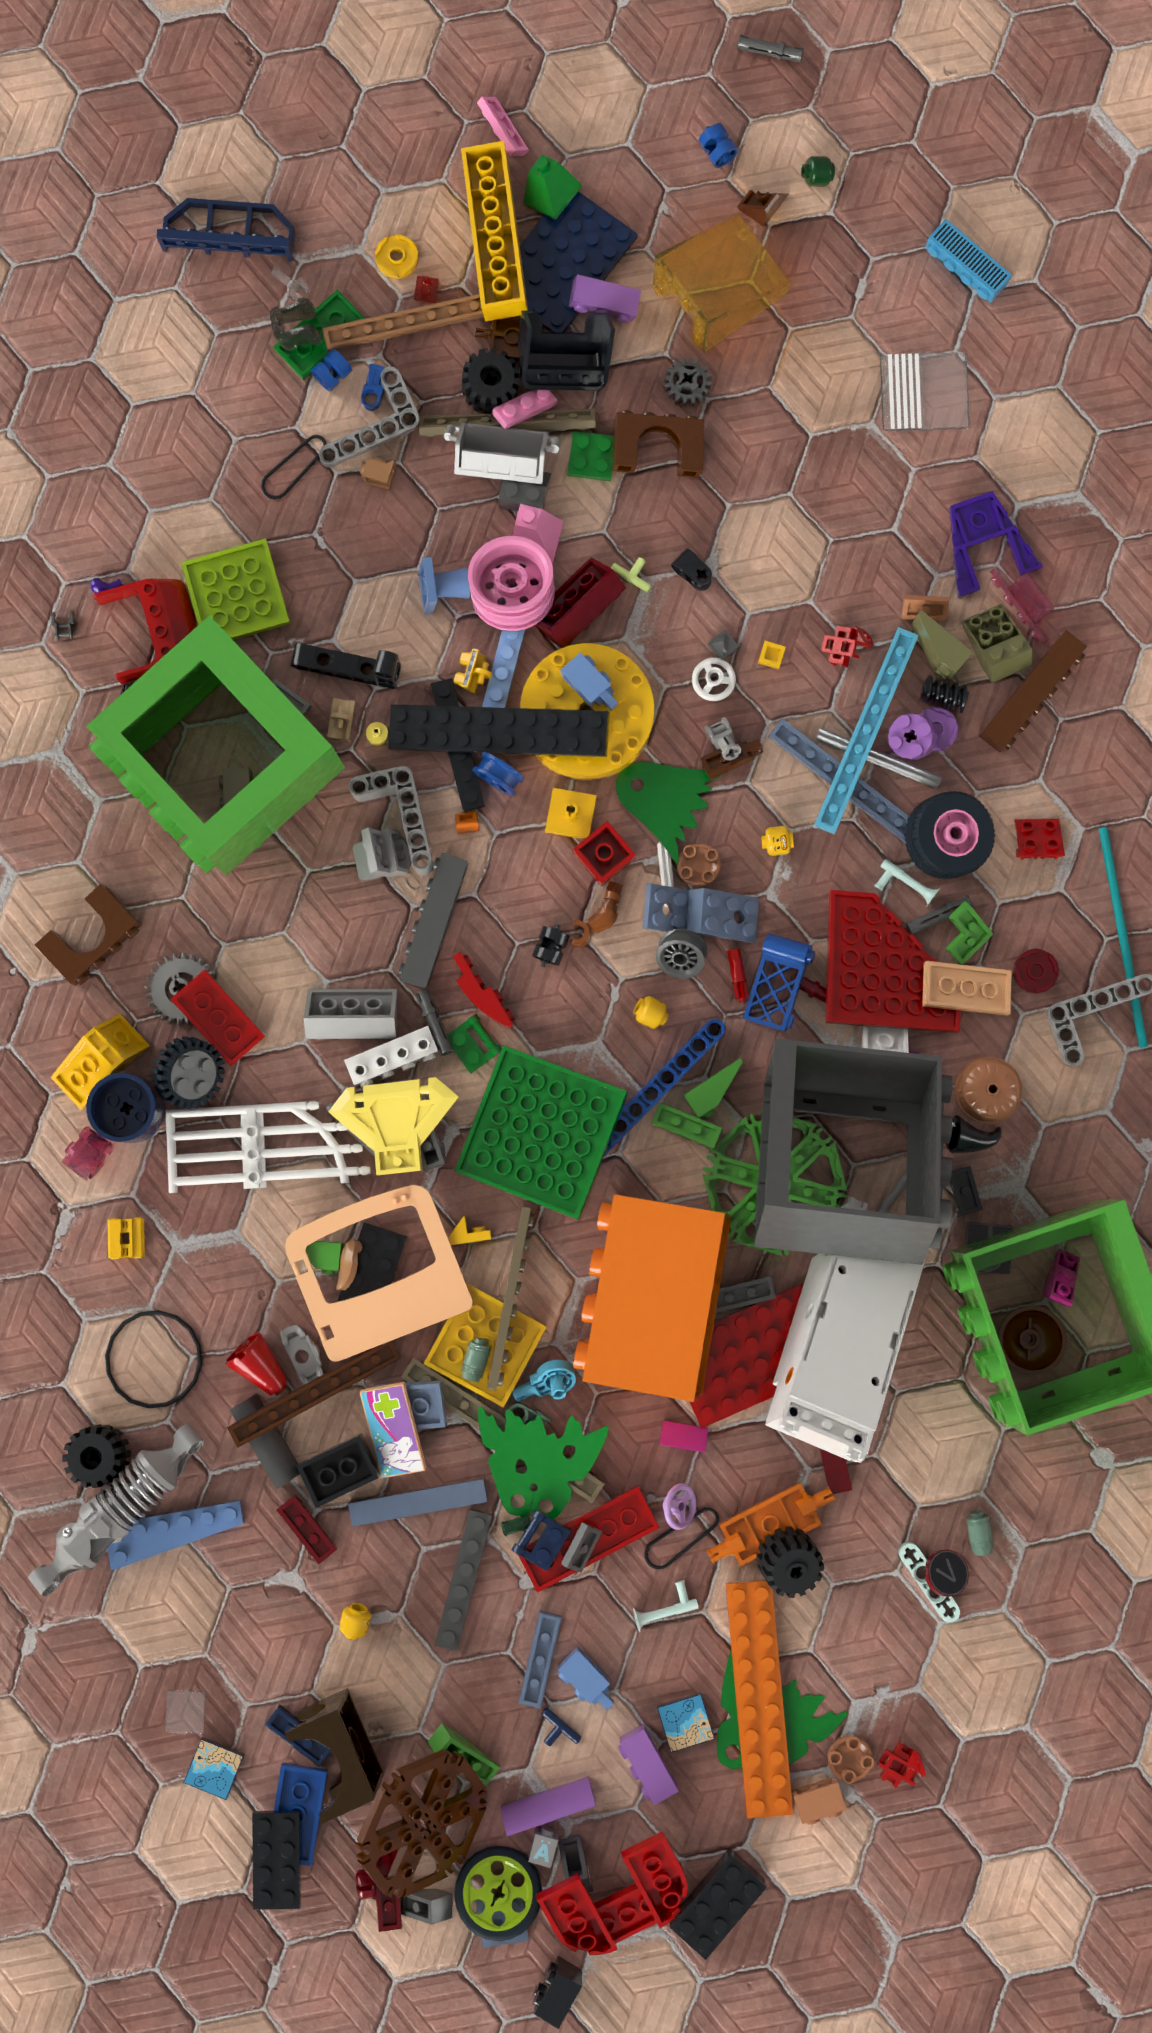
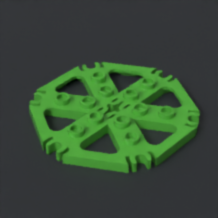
M750 1114L749 1119L752 1124L749 1125L746 1115L716 1144L714 1150L711 1149L709 1153L716 1154L717 1158L711 1155L706 1157V1159L713 1161L714 1166L712 1168H703L705 1172H712V1176L703 1174L711 1210L732 1215L731 1231L728 1239L734 1233H737V1236L732 1240L733 1242L754 1247V1238L747 1236L745 1228L756 1218L762 1119L756 1121L754 1115ZM793 1117L792 1127L802 1130L804 1138L791 1150L788 1202L795 1200L811 1205L840 1208L841 1206L836 1203L837 1198H847V1195L838 1193V1190L848 1191L835 1141L831 1145L826 1146V1143H829L832 1137L828 1136L825 1140L820 1139L819 1134L823 1131L822 1127L813 1133L814 1128L818 1124ZM743 1132L751 1136L758 1166L728 1158L725 1154L727 1146ZM819 1155H826L829 1158L834 1181L831 1185L826 1186L798 1178V1176ZM719 1180H725L752 1189L731 1210L724 1211L720 1207L715 1185ZM754 1247L782 1256L781 1249ZM783 1250L785 1255H789L788 1250Z

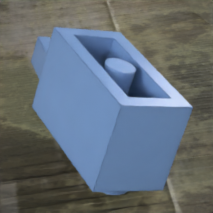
M580 652L560 670L561 677L591 708L595 704L600 706L603 703L612 711L618 705V702L611 696L614 693L611 689V679L605 672L602 671L600 673L594 667L596 664L588 655L584 657Z
M577 1646L558 1665V1676L564 1683L568 1684L570 1682L574 1686L575 1694L582 1701L586 1699L590 1704L593 1703L594 1705L599 1702L608 1710L614 1704V1700L607 1694L610 1690L608 1688L610 1679Z

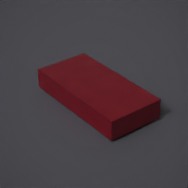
M820 1448L827 1486L830 1488L832 1495L851 1491L852 1486L846 1459Z

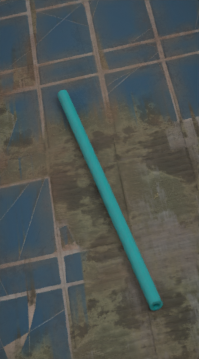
M1102 827L1098 830L1126 980L1135 977L1108 828ZM1136 998L1130 1000L1138 1045L1139 1048L1148 1047L1140 1000Z

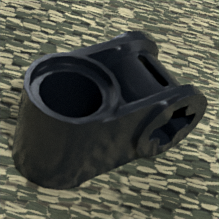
M686 548L671 564L673 570L695 589L704 591L710 587L711 569L690 549ZM698 576H699V577L706 576V579L701 578V579L699 580V579H698Z

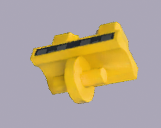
M472 649V652H462L460 664L466 666L467 669L465 673L457 672L455 674L454 683L464 688L470 694H476L478 684L483 685L484 679H491L493 675L488 671L489 663L485 662L487 657L481 654L478 649Z

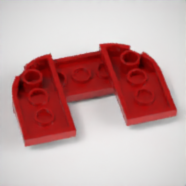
M663 1831L621 1851L622 1858L635 1883L596 1903L592 1900L578 1873L536 1894L541 1909L563 1945L574 1952H577V1950L588 1951L589 1955L611 1953L618 1950L616 1943L656 1923L659 1928H662L677 1916L681 1910L680 1905L683 1898L687 1895V1881L682 1865L678 1861Z

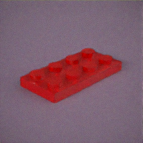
M205 969L170 998L208 1042L219 1051L230 1066L235 1064L265 1037Z

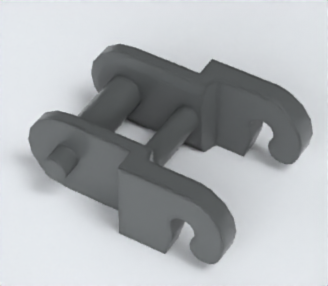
M70 611V621L68 624H57L55 619L56 613H51L52 626L55 628L54 637L57 640H60V637L70 636L73 639V635H75L73 626H76L74 611ZM69 627V632H60L59 628Z

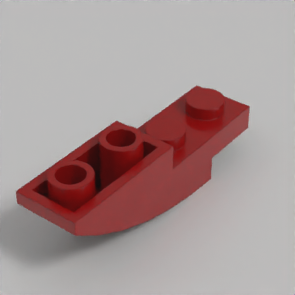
M461 952L455 954L453 958L463 974L456 981L464 994L482 1013L493 1021L509 1029L514 1027L512 1021L515 1019L509 1008L503 1009L500 1002L504 1000L498 989L493 991L490 986L482 990L481 987L485 985L479 974L473 975L470 969L473 967V964L468 955L463 957Z

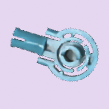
M564 1360L545 1362L538 1368L536 1373L529 1376V1382L514 1387L512 1393L517 1402L533 1395L543 1397L549 1394L554 1399H562L566 1396V1392L571 1390L576 1383L574 1367L571 1362Z

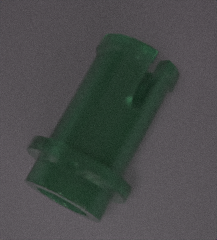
M521 1514L518 1518L501 1522L504 1536L506 1537L521 1531L525 1532L531 1522L529 1516Z

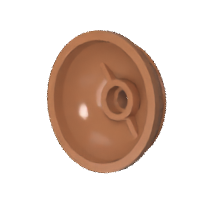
M980 1057L967 1063L959 1072L954 1087L955 1098L961 1111L970 1119L984 1124L999 1123L1009 1118L1017 1110L1022 1098V1083L1018 1073L1008 1062L997 1057ZM990 1085L996 1087L995 1093L989 1092Z

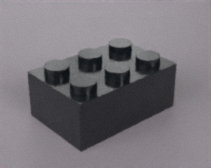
M362 1433L297 1465V1469L315 1508L381 1476Z

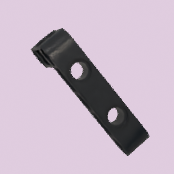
M295 643L290 665L299 670L390 689L397 688L401 670V662L398 655L390 651L379 650L377 659L302 643ZM323 657L330 659L329 663L325 666L319 665V660ZM364 667H372L373 672L369 675L363 674L362 670Z

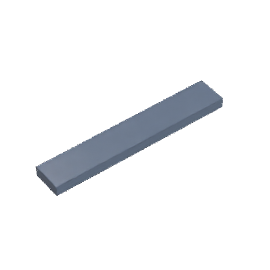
M484 1478L349 1502L348 1506L352 1526L479 1504L488 1500Z

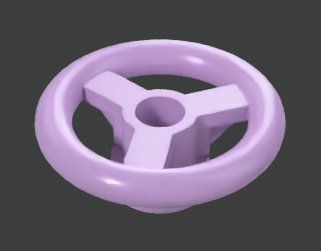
M685 1483L674 1485L663 1502L665 1519L673 1529L681 1530L686 1528L692 1522L696 1512L695 1493ZM678 1491H685L684 1495L680 1497L675 1496ZM690 1501L689 1512L685 1518L686 1504ZM672 1515L677 1517L679 1523L673 1520Z

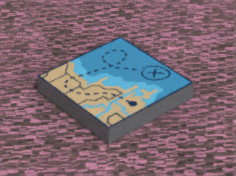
M701 1692L657 1706L671 1753L715 1739Z
M202 1737L183 1783L227 1800L245 1754Z

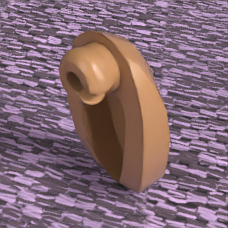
M352 1239L342 1249L336 1290H346L355 1278L358 1266V1253L362 1251V1243L360 1241Z

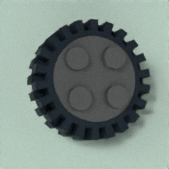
M183 1036L182 1040L179 1038L173 1039L174 1044L168 1042L165 1045L167 1050L161 1049L159 1051V1054L162 1055L161 1059L155 1058L154 1060L155 1063H158V1067H152V1072L157 1074V1076L152 1077V1081L157 1083L154 1088L160 1092L158 1095L177 1107L191 1109V1107L195 1109L200 1108L199 1104L206 1105L208 1103L206 1098L212 1100L215 1097L212 1094L213 1090L219 1092L221 1089L216 1085L217 1082L223 1083L224 1078L219 1077V1074H225V1069L220 1067V1065L224 1064V1061L218 1058L221 1054L208 1042Z

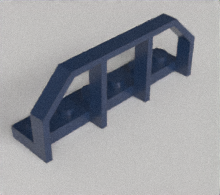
M187 198L163 218V228H157L156 237L164 252H167L168 247L204 250L206 255H210L211 250L240 252L244 254L245 258H249L250 253L287 256L288 261H292L295 230L274 204ZM191 207L208 209L206 232H199L195 229H186V231L176 230L170 227V224ZM215 209L247 211L245 235L238 232L225 234L213 230ZM253 212L273 213L289 231L288 238L281 235L266 237L257 233L251 235Z

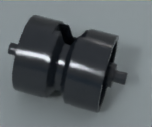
M558 924L555 928L542 927L539 935L541 942L536 944L532 954L534 958L541 960V966L544 968L547 964L560 965L563 957L561 950L566 948L570 938L568 934L561 932V926Z

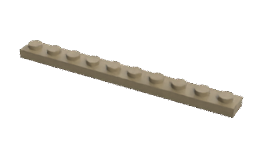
M415 1357L412 1359L401 1376L408 1382L441 1380L444 1403L447 1408L479 1428L478 1409L481 1406L487 1416H494L497 1426L505 1432L506 1417L432 1368L424 1365ZM588 1472L583 1480L570 1481L567 1484L571 1490L593 1503L605 1483Z

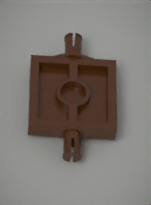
M521 315L492 320L489 329L476 328L475 337L488 338L489 352L490 348H497L496 353L501 354L503 350L508 353V360L512 357L515 361H519L518 337Z

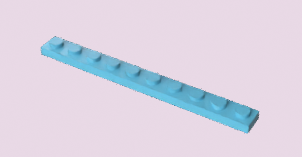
M898 627L816 819L815 827L835 835L919 635Z

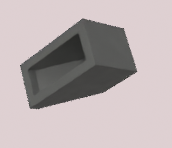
M578 1835L559 1840L558 1845L565 1879L578 1873L588 1892H593L581 1836Z

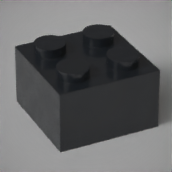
M560 1956L556 1958L555 1962L551 1961L545 1971L547 1976L543 1983L539 1982L533 1993L535 1998L532 2003L534 2005V2015L557 2029L560 2028L582 1988V1969Z

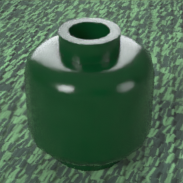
M810 156L801 167V176L805 179L808 186L825 187L834 179L835 165L826 156Z

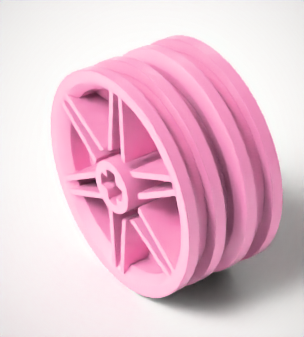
M520 536L499 537L479 548L470 561L468 581L472 604L478 616L488 625L505 631L523 630L539 623L551 610L555 598L553 566L547 552L536 542Z

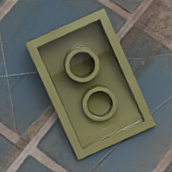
M920 610L911 626L915 634L919 635L917 639L931 669L934 671V675L937 678L940 677L941 681H951L967 662L973 651Z

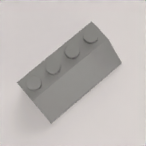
M308 989L304 1012L306 1039L396 1038L397 989Z

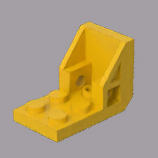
M118 1014L88 1031L54 1072L51 1079L82 1110L86 1107L90 1091L98 1081L108 1075L122 1072L141 1056L150 1045L121 1014Z

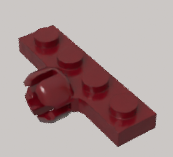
M397 1850L380 1857L376 1863L377 1869L384 1878L389 1874L397 1855ZM364 1869L358 1870L356 1873L357 1894L361 1900L371 1898L376 1900L378 1931L402 1929L400 1898L395 1894L392 1897L386 1896Z

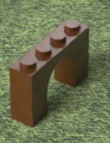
M629 410L616 413L613 425L612 471L634 473L637 467L638 440L647 433L659 432L670 437L676 445L678 452L677 477L699 478L703 471L704 419H698L696 416L681 418L676 417L674 414L657 416L651 412L633 414Z
M102 884L85 898L89 905L101 916L105 925L104 938L96 949L85 953L75 952L53 930H50L35 944L39 951L74 986L85 983L90 977L88 974L94 969H100L106 963L105 959L111 953L114 955L123 947L122 943L127 938L132 939L138 934V928L141 926L135 917Z

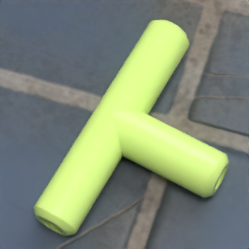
M638 557L630 572L616 563L612 565L611 569L620 577L645 592L650 590L651 584L637 577L646 563L643 558Z

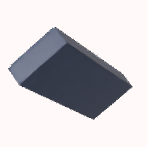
M279 1704L265 1723V1726L320 1768L331 1751L323 1744L313 1740L299 1739L288 1742L284 1734L285 1731L303 1722H299L297 1717Z

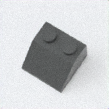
M544 473L542 484L502 480L498 498L499 508L519 511L520 504L544 510L551 473Z

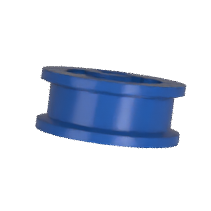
M483 752L481 755L482 761L478 767L474 766L472 771L489 785L513 797L515 795V787L518 782L522 783L524 781V777L504 761Z

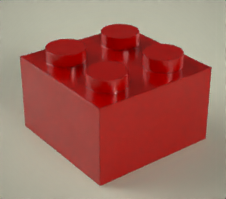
M608 821L573 848V854L600 887L636 859V854Z

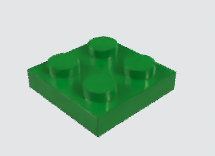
M573 431L567 476L611 482L613 436Z

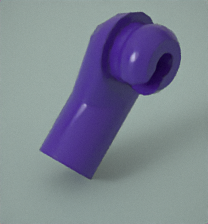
M94 578L90 582V588L94 593L123 586L120 579L110 584L100 581L99 578Z

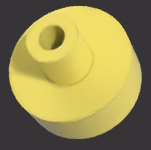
M374 722L367 727L366 737L371 744L379 746L388 740L389 732L383 723Z

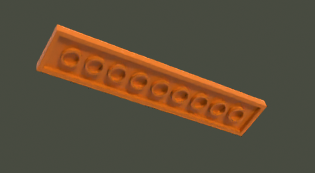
M765 1579L725 1583L747 1819L793 1815L773 1590Z

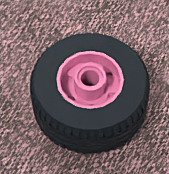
M957 791L939 793L922 801L913 809L906 823L904 840L909 857L912 858L915 865L920 870H923L924 873L939 879L957 878L978 870L989 858L994 847L993 843H995V829L993 828L994 823L992 818H990V813L975 797Z

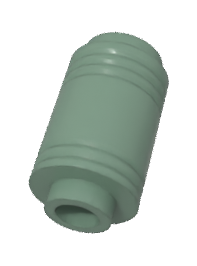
M475 1337L474 1341H469L461 1369L462 1378L474 1382H479L480 1378H483L491 1351L488 1340Z
M981 1510L972 1511L970 1516L966 1517L971 1551H974L976 1556L989 1555L993 1553L992 1549L994 1548L989 1515L984 1514V1511Z

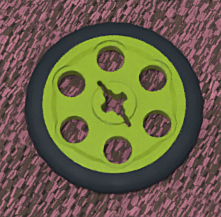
M504 1846L485 1848L471 1856L458 1874L454 1892L456 1909L466 1927L479 1937L492 1941L512 1939L528 1929L538 1915L540 1905L536 1894L542 1891L541 1879L533 1863L528 1862L529 1858L520 1851ZM495 1861H500L504 1865L503 1873L498 1876L494 1875L491 1871V1866ZM517 1872L522 1873L525 1878V1882L521 1887L514 1886L511 1881L512 1876ZM476 1874H480L484 1878V1885L480 1889L474 1888L471 1883L473 1876ZM505 1880L502 1886V1893L505 1895L503 1898L499 1897L492 1907L491 1905L495 1897L492 1890L498 1889ZM518 1897L525 1901V1909L522 1912H516L512 1907L514 1899ZM477 1899L482 1900L485 1904V1909L481 1914L474 1913L472 1909V1904ZM496 1911H501L505 1914L506 1919L501 1926L495 1925L492 1920L493 1914Z

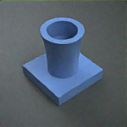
M432 557L422 559L418 574L424 614H433L438 601L437 598L456 597L469 599L470 587L466 567L454 571L434 573Z

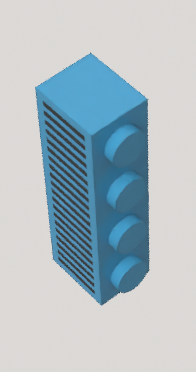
M947 219L928 238L925 247L929 254L939 258L949 271H954L960 276L961 281L974 288L982 299H987L991 303L1008 285L1012 274Z

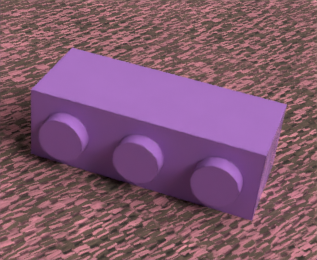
M577 275L573 280L569 307H573L575 311L580 313H586L587 311L608 313L610 317L616 318L618 322L629 323V321L632 322L637 316L641 290Z
M644 1724L619 1738L620 1746H618V1749L624 1760L628 1758L632 1764L629 1767L635 1780L640 1779L643 1784L641 1790L647 1801L651 1799L655 1806L679 1792L676 1781Z

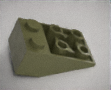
M1002 604L961 621L979 663L992 683L1032 666V648Z

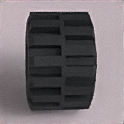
M485 348L480 349L478 356L473 353L469 356V362L464 364L462 394L463 396L466 395L468 405L474 404V410L478 413L480 409H484L485 413H491V410L517 397L520 380L519 368H515V360L512 357L508 360V353L503 350L501 354L496 353L497 348H490V352H486Z
M99 1424L81 1429L69 1438L71 1442L66 1443L63 1449L68 1451V1454L62 1456V1462L68 1463V1467L64 1468L66 1474H73L71 1480L74 1483L80 1481L81 1487L87 1488L92 1486V1488H98L111 1483L113 1478H119V1472L124 1470L125 1466L130 1463L126 1461V1458L131 1456V1450L125 1449V1445H128L129 1442L127 1438L123 1440L120 1438L123 1433L119 1429L113 1431V1426H102ZM99 1452H101L100 1459L97 1458Z
M786 1527L785 1531H782L780 1528L775 1529V1534L772 1536L770 1534L764 1537L766 1540L765 1544L760 1543L758 1547L761 1552L756 1554V1560L759 1563L758 1567L773 1591L775 1590L778 1595L783 1597L786 1593L788 1598H795L796 1593H799L800 1597L806 1595L805 1590L810 1588L812 1591L816 1587L815 1581H820L822 1578L820 1571H824L823 1557L811 1538L803 1530L797 1528L794 1531L792 1527Z

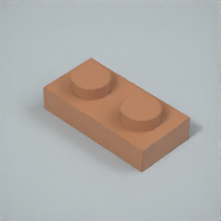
M904 595L902 619L914 620L918 612L922 610L934 621H946L949 597Z

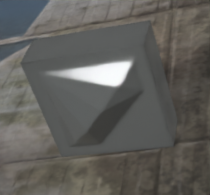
M726 630L708 643L709 648L721 660H725L739 648V645Z

